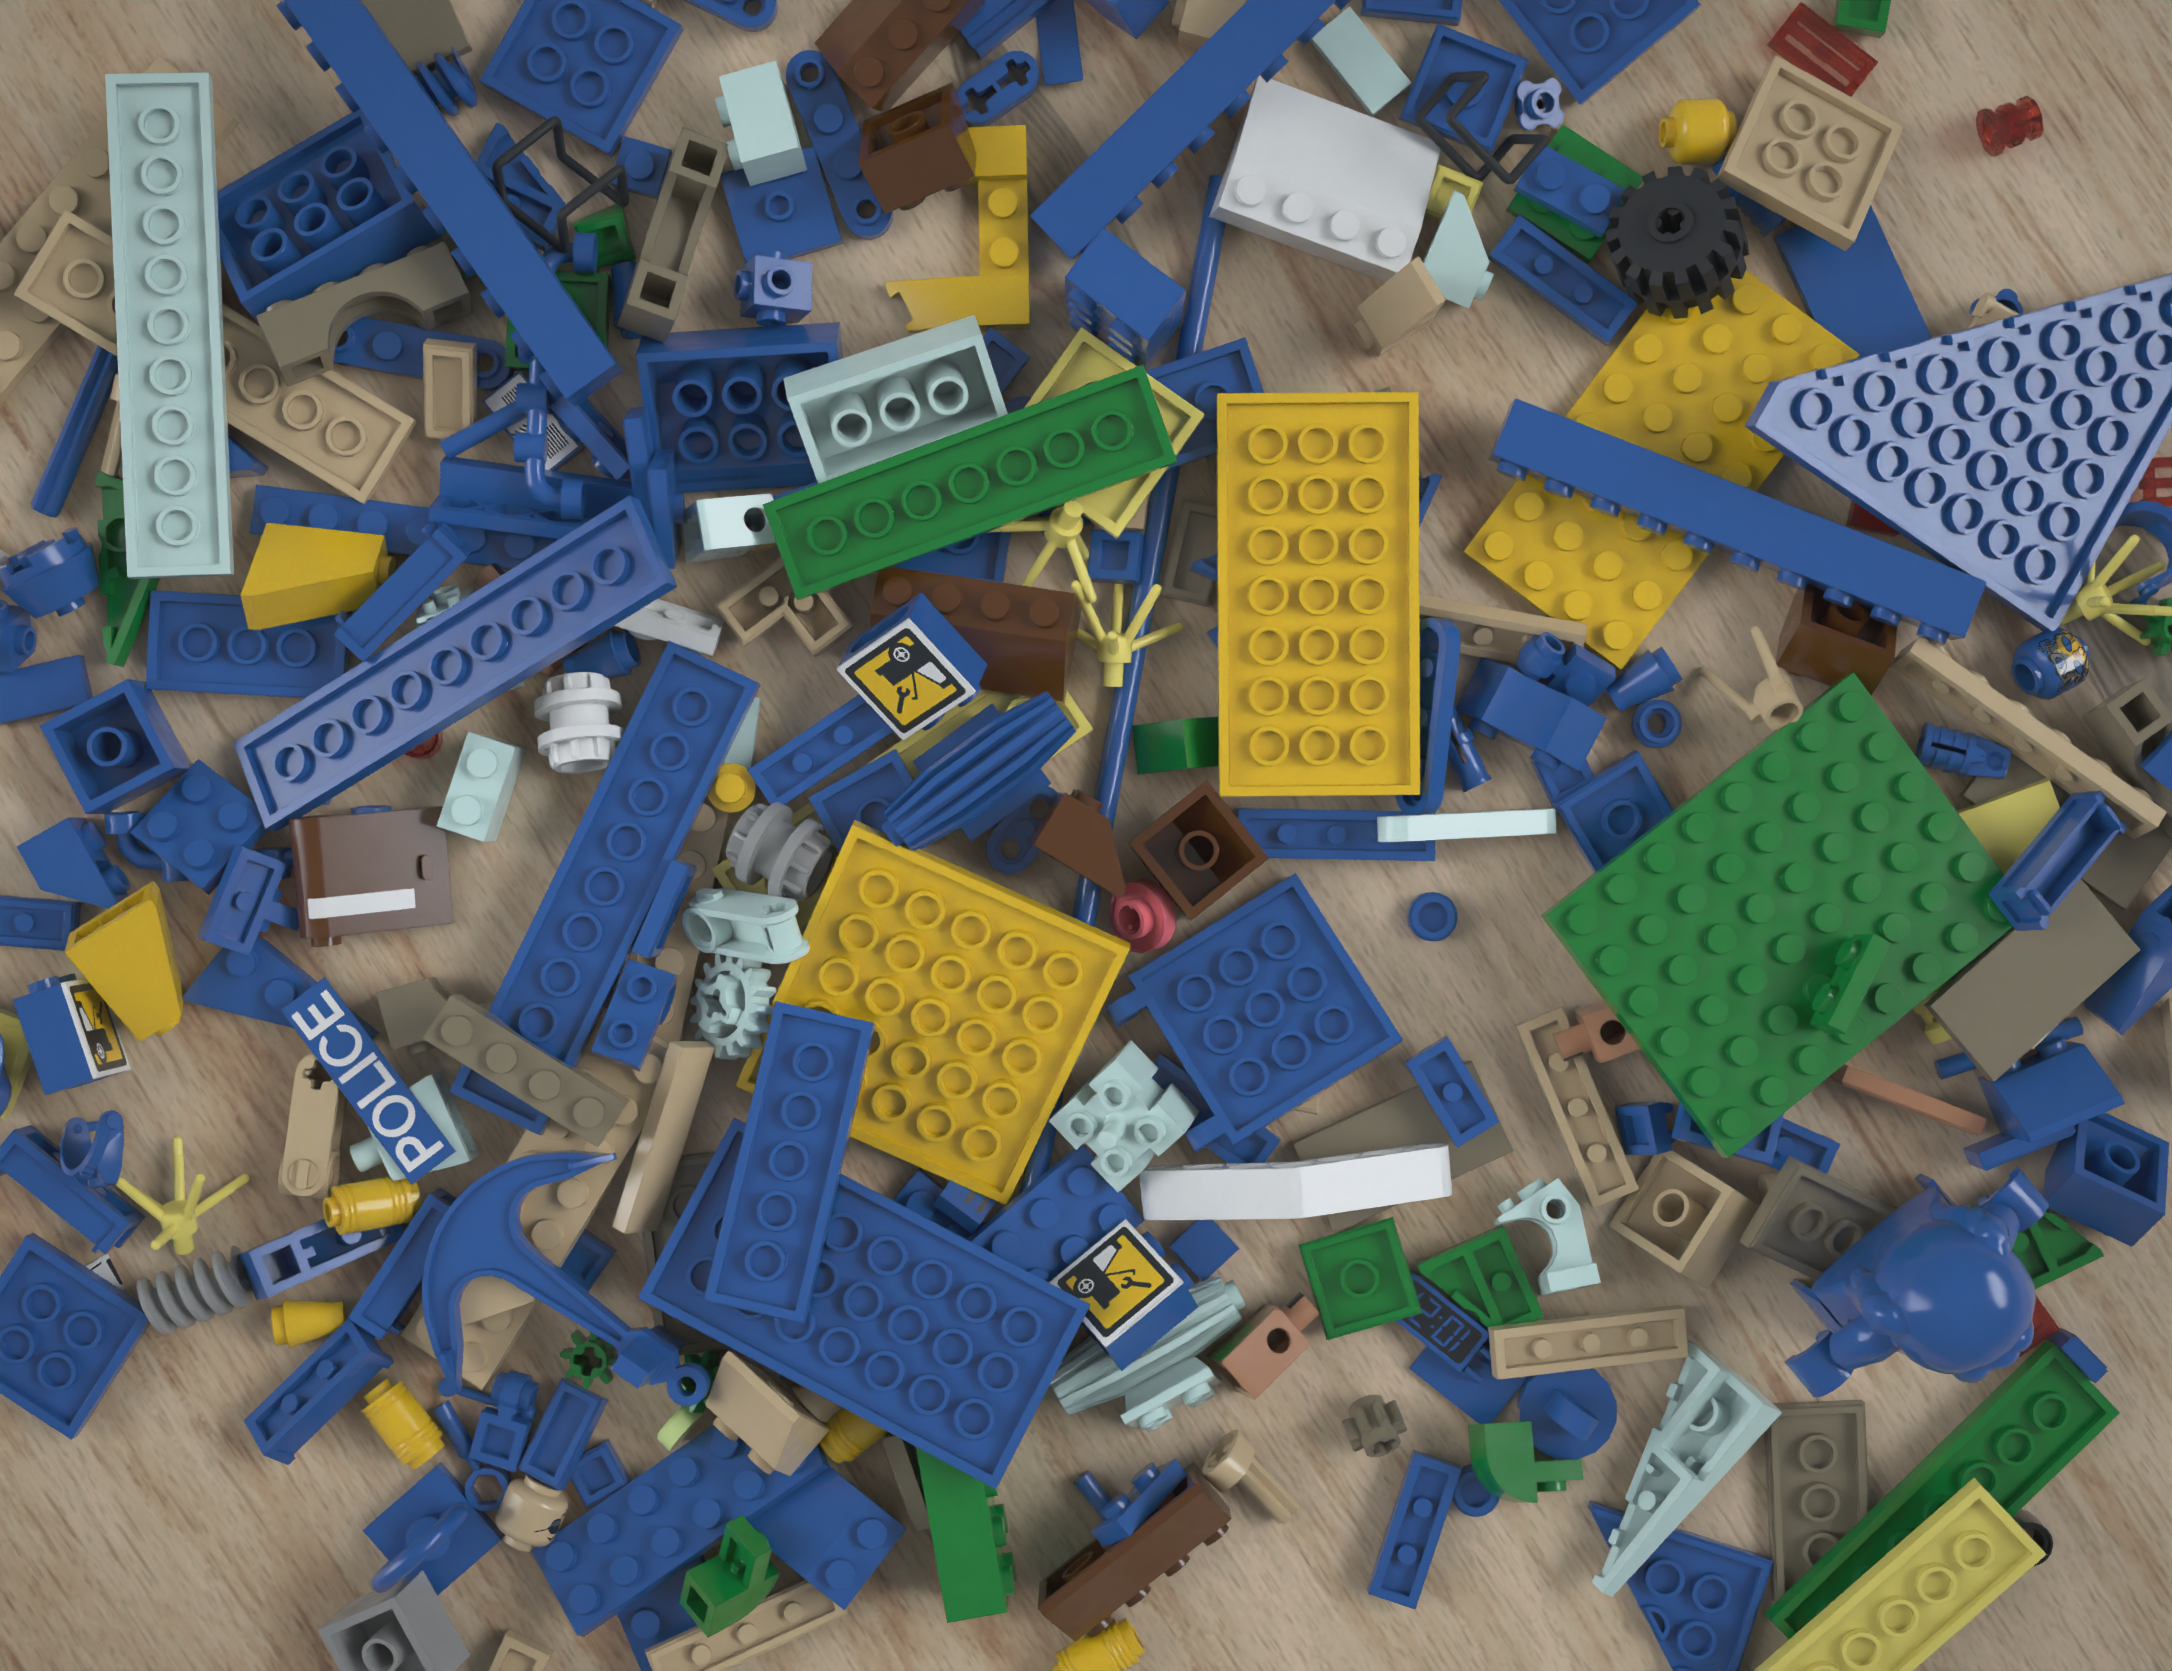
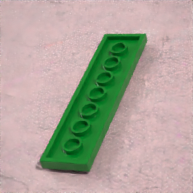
M1140 365L762 505L796 599L802 600L1178 463L1146 370L1144 365Z
M2047 1339L1764 1614L1790 1639L1973 1478L2013 1517L2120 1412L2054 1343Z

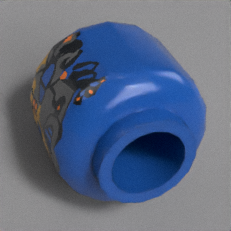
M2061 627L2054 631H2043L2024 641L2016 648L2011 666L2013 679L2017 686L2028 695H2033L2042 700L2054 699L2078 686L2086 679L2089 671V650L2080 637Z

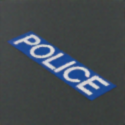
M325 977L281 1009L282 1013L411 1185L456 1152Z

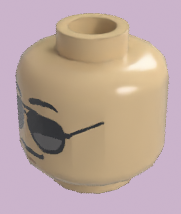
M526 1474L525 1478L511 1481L495 1517L496 1526L505 1534L504 1542L512 1548L525 1552H530L533 1546H546L550 1544L559 1531L568 1508V1501L561 1493L562 1490H557L529 1474Z

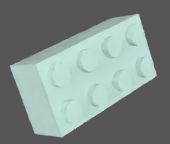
M975 315L783 378L787 399L818 484L1008 414Z

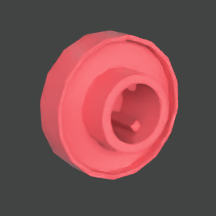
M1140 879L1125 884L1126 890L1122 897L1119 898L1113 895L1110 903V921L1115 935L1129 942L1130 950L1143 954L1164 947L1172 939L1176 927V913L1172 900L1164 888L1154 881Z

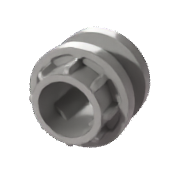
M775 802L770 806L763 803L751 806L735 825L726 848V856L730 859V864L736 868L735 874L737 879L748 885H754L765 877L769 879L768 895L794 898L798 901L808 899L822 884L834 857V847L831 845V840L825 836L824 826L813 819H806L798 827L792 825V809L780 802Z

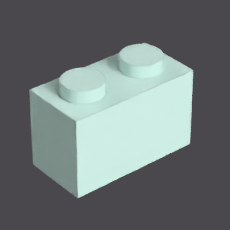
M772 61L719 76L724 96L715 98L723 127L732 126L735 139L726 141V144H728L727 148L734 170L743 168L750 186L807 171L785 84L777 62Z
M468 732L437 827L482 842H496L527 749L481 733Z

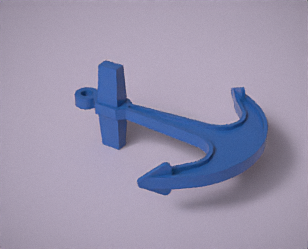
M566 1150L539 1152L520 1157L484 1174L472 1183L444 1214L435 1230L424 1263L422 1306L424 1321L434 1354L452 1393H460L462 1390L464 1341L460 1302L463 1291L471 1280L476 1277L492 1275L505 1279L615 1346L618 1359L611 1370L637 1389L648 1383L654 1385L667 1382V1391L670 1398L681 1406L695 1405L708 1394L711 1379L704 1367L696 1363L680 1365L679 1352L685 1345L684 1341L661 1325L651 1329L648 1327H629L537 1250L523 1233L520 1214L521 1206L528 1193L536 1187L572 1178L603 1162L616 1160V1153ZM683 1377H690L695 1381V1392H688L683 1388Z

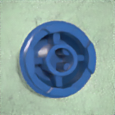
M77 527L62 532L64 536L62 539L57 541L51 539L46 542L42 540L9 558L10 564L0 566V580L4 585L0 590L34 618L45 616L56 611L59 617L66 615L84 605L86 602L83 596L100 585L92 542L86 543Z

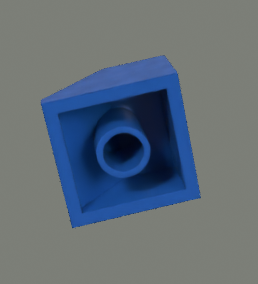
M2059 1037L2036 1046L2037 1054L2023 1060L2019 1059L1996 1081H1989L1984 1076L1977 1078L2000 1133L2030 1143L2125 1104L2121 1094L2085 1044L2065 1041L2064 1037Z
M2102 1113L2074 1125L2076 1130L2074 1135L2058 1142L2045 1170L2043 1197L2049 1203L2048 1208L2132 1247L2165 1215L2169 1142L2112 1115Z

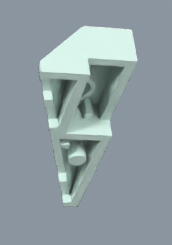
M1692 1341L1688 1342L1689 1357H1686L1677 1382L1670 1383L1666 1394L1670 1400L1659 1428H1653L1625 1497L1629 1504L1619 1528L1613 1529L1608 1542L1612 1547L1601 1574H1595L1592 1583L1603 1594L1612 1597L1782 1413L1747 1380Z

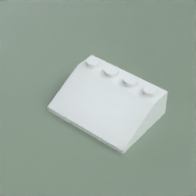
M1259 76L1255 80L1251 92L1252 98L1248 101L1209 217L1387 282L1411 260L1422 228L1440 148L1427 137L1270 79L1266 83Z

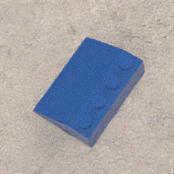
M361 109L355 113L348 114L217 191L220 258L241 304L257 322L256 316L264 313L268 307L276 302L283 300L295 301L308 296L322 284L328 282L341 283L359 276L365 268L373 264L384 263L387 265L406 257L411 250L419 246L428 245L441 237L422 211L426 207L418 193L416 192L411 195L394 173L393 169L400 165L390 150L382 154L365 132L364 128L371 123Z
M840 322L670 332L665 343L642 335L636 352L643 407L647 406L654 453L656 450L673 449L677 493L802 486L817 482L787 399L783 378L843 359Z

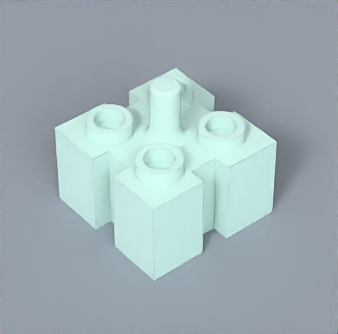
M1131 1040L1104 1064L1094 1078L1090 1077L1068 1097L1049 1120L1076 1150L1085 1142L1097 1154L1091 1165L1117 1192L1121 1191L1140 1174L1155 1154L1159 1157L1186 1133L1200 1112L1173 1083L1163 1090L1153 1080L1152 1077L1159 1068Z

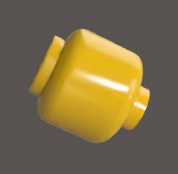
M1719 99L1678 100L1672 106L1669 116L1663 117L1660 121V146L1668 148L1672 160L1677 164H1716L1725 156L1726 151H1729L1737 133L1735 114L1733 111H1728L1725 104Z

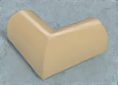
M781 557L714 606L745 647L785 618L812 655L817 657L840 642L854 628L827 591L797 600Z

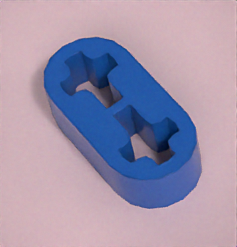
M1023 51L1008 52L959 87L957 95L968 127L990 126L1031 97L1039 84V68L1032 56ZM1014 65L1018 70H1022L1025 67L1028 69L1025 74L1026 85L1020 86L1014 81L1003 89L999 87L1009 78L1008 67ZM991 91L995 93L985 102L987 110L985 114L980 115L976 110L969 113L965 111L969 106L967 98L969 95L974 93L980 99Z

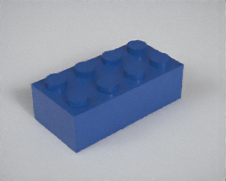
M1102 227L1065 276L1066 310L1071 318L1068 324L1077 333L1081 327L1136 366L1144 365L1145 370L1150 367L1180 327L1186 290L1104 227Z

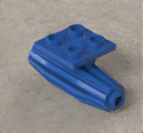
M1047 691L1002 714L992 703L913 761L920 774L883 810L888 820L881 827L896 847L907 844L914 851L959 828L963 830L972 842L1051 784L1050 780L1041 770V767L1076 733V730Z

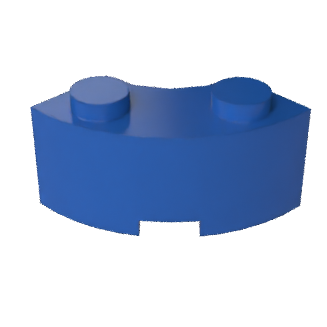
M1481 658L1456 706L1458 712L1471 718L1468 728H1472L1473 731L1491 740H1495L1497 734H1500L1532 750L1533 753L1530 758L1553 771H1557L1560 764L1580 771L1607 720L1606 717L1573 697L1551 689L1509 666L1486 658Z

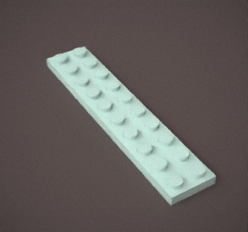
M209 72L105 74L127 577L130 579L234 576L212 77Z

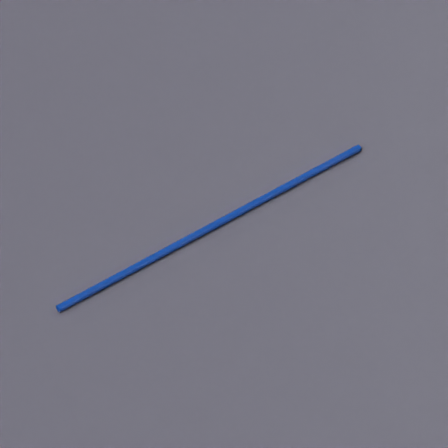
M1211 175L1209 178L1176 360L1200 353L1203 349L1226 226L1225 222L1209 217L1223 177L1220 175ZM1180 467L1166 471L1150 494L1139 585H1133L1125 633L1152 586L1155 584L1159 585ZM1155 603L1134 640L1150 633ZM1147 646L1132 652L1131 662L1124 663L1123 686L1114 687L1094 799L1103 804L1099 813L1109 819L1112 832ZM1079 875L1072 917L1095 927L1102 888ZM1065 1085L1027 1162L1020 1193L1050 1169L1057 1129L1049 1120L1062 1105Z

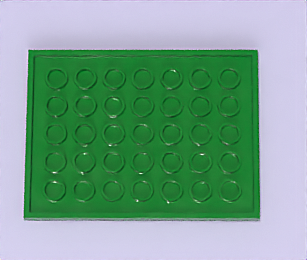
M1854 672L1843 676L1805 706L1797 722H1791L1780 730L1772 732L1541 915L1720 1156L1724 1158H1730L2013 927L1988 895L2004 874ZM1871 933L1890 942L1891 945L1846 1034L1825 1033L1810 1025L1809 1023L1815 1013V1010L1812 1008L1814 998L1823 985L1830 983L1838 967L1835 964V958L1843 943L1847 939L1853 938L1855 934Z

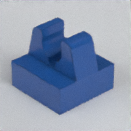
M1662 1101L1631 1102L1615 1107L1625 1155H1658L1672 1150L1671 1144L1676 1139L1671 1138L1673 1130H1668L1665 1113L1674 1111L1671 1103Z

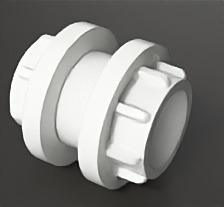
M593 672L567 673L548 679L544 683L542 696L533 702L535 717L539 720L550 722V730L542 733L537 738L538 752L543 756L549 757L550 768L559 773L582 774L607 769L625 732L622 727L611 725L609 722V716L618 713L622 709L620 693L610 689V681L607 677Z

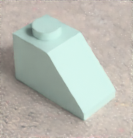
M1454 189L1422 262L1444 298L1469 309L1473 298L1479 301L1483 300L1494 274L1486 271L1489 260L1465 196L1462 192Z

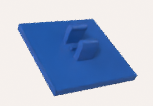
M1460 1304L1458 1305L1460 1309H1462L1465 1313H1467L1470 1317H1472L1475 1321H1477L1480 1325H1482L1484 1328L1488 1330V1328L1483 1323H1481L1479 1319H1477L1468 1310L1464 1309ZM1489 1337L1461 1373L1428 1346H1425L1409 1366L1410 1370L1478 1424L1492 1423L1529 1377L1500 1380L1493 1377Z

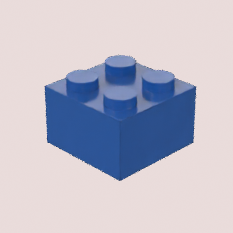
M127 679L39 725L85 814L112 812L186 773L191 767L152 690L145 689L146 682Z

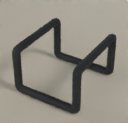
M1486 71L1451 73L1417 111L1415 115L1416 124L1466 176L1483 181L1493 171L1505 184L1515 183L1548 145L1549 137L1545 134H1512L1491 155L1456 119L1486 84L1489 74ZM1456 82L1473 83L1448 111L1446 123L1485 163L1478 172L1425 119ZM1514 144H1535L1510 174L1499 164L1500 160Z
M552 116L498 157L492 165L495 190L514 217L562 254L569 253L571 248L567 216L600 191L620 207H626L629 204L625 167L616 165L600 178L595 176L566 153L562 121L557 116ZM552 129L558 159L591 184L558 211L556 220L559 239L507 199L502 171L506 164ZM615 178H617L618 192L608 186Z

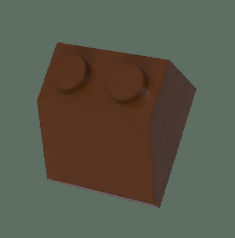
M949 83L863 121L858 165L885 214L898 208L903 211L910 210L921 204L927 196L943 189L946 192L955 191L966 185L975 176L976 152L953 83Z
M1809 584L1806 585L1805 590L1797 589L1779 636L1776 658L1777 667L1788 670L1796 676H1804L1828 686H1832L1846 674L1854 672L1872 696L1895 659L1897 627L1871 618L1869 615L1872 609L1855 602L1852 608L1833 604L1823 599L1824 590Z
M1207 780L1127 842V845L1159 885L1164 888L1170 899L1186 919L1190 921L1269 859Z
M1073 789L1070 795L1058 792L1029 839L1028 844L1108 893L1121 898L1126 887L1110 821L1099 813L1103 804L1078 789Z

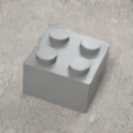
M423 1570L403 1578L386 1592L378 1593L373 1591L347 1602L317 1630L340 1671H456L470 1656Z

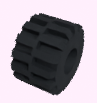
M1682 166L1668 167V176L1658 179L1655 172L1652 171L1642 176L1644 186L1636 190L1629 185L1621 194L1624 207H1612L1608 217L1612 229L1606 230L1610 255L1622 285L1626 287L1629 296L1638 303V306L1645 302L1649 313L1661 317L1665 309L1670 308L1674 319L1688 318V309L1698 306L1700 313L1703 314L1714 309L1711 299L1719 295L1726 300L1735 291L1731 278L1743 279L1747 269L1744 256L1749 255L1748 241L1734 197H1730L1727 186L1719 178L1711 183L1708 172L1698 168H1694L1690 176H1685Z

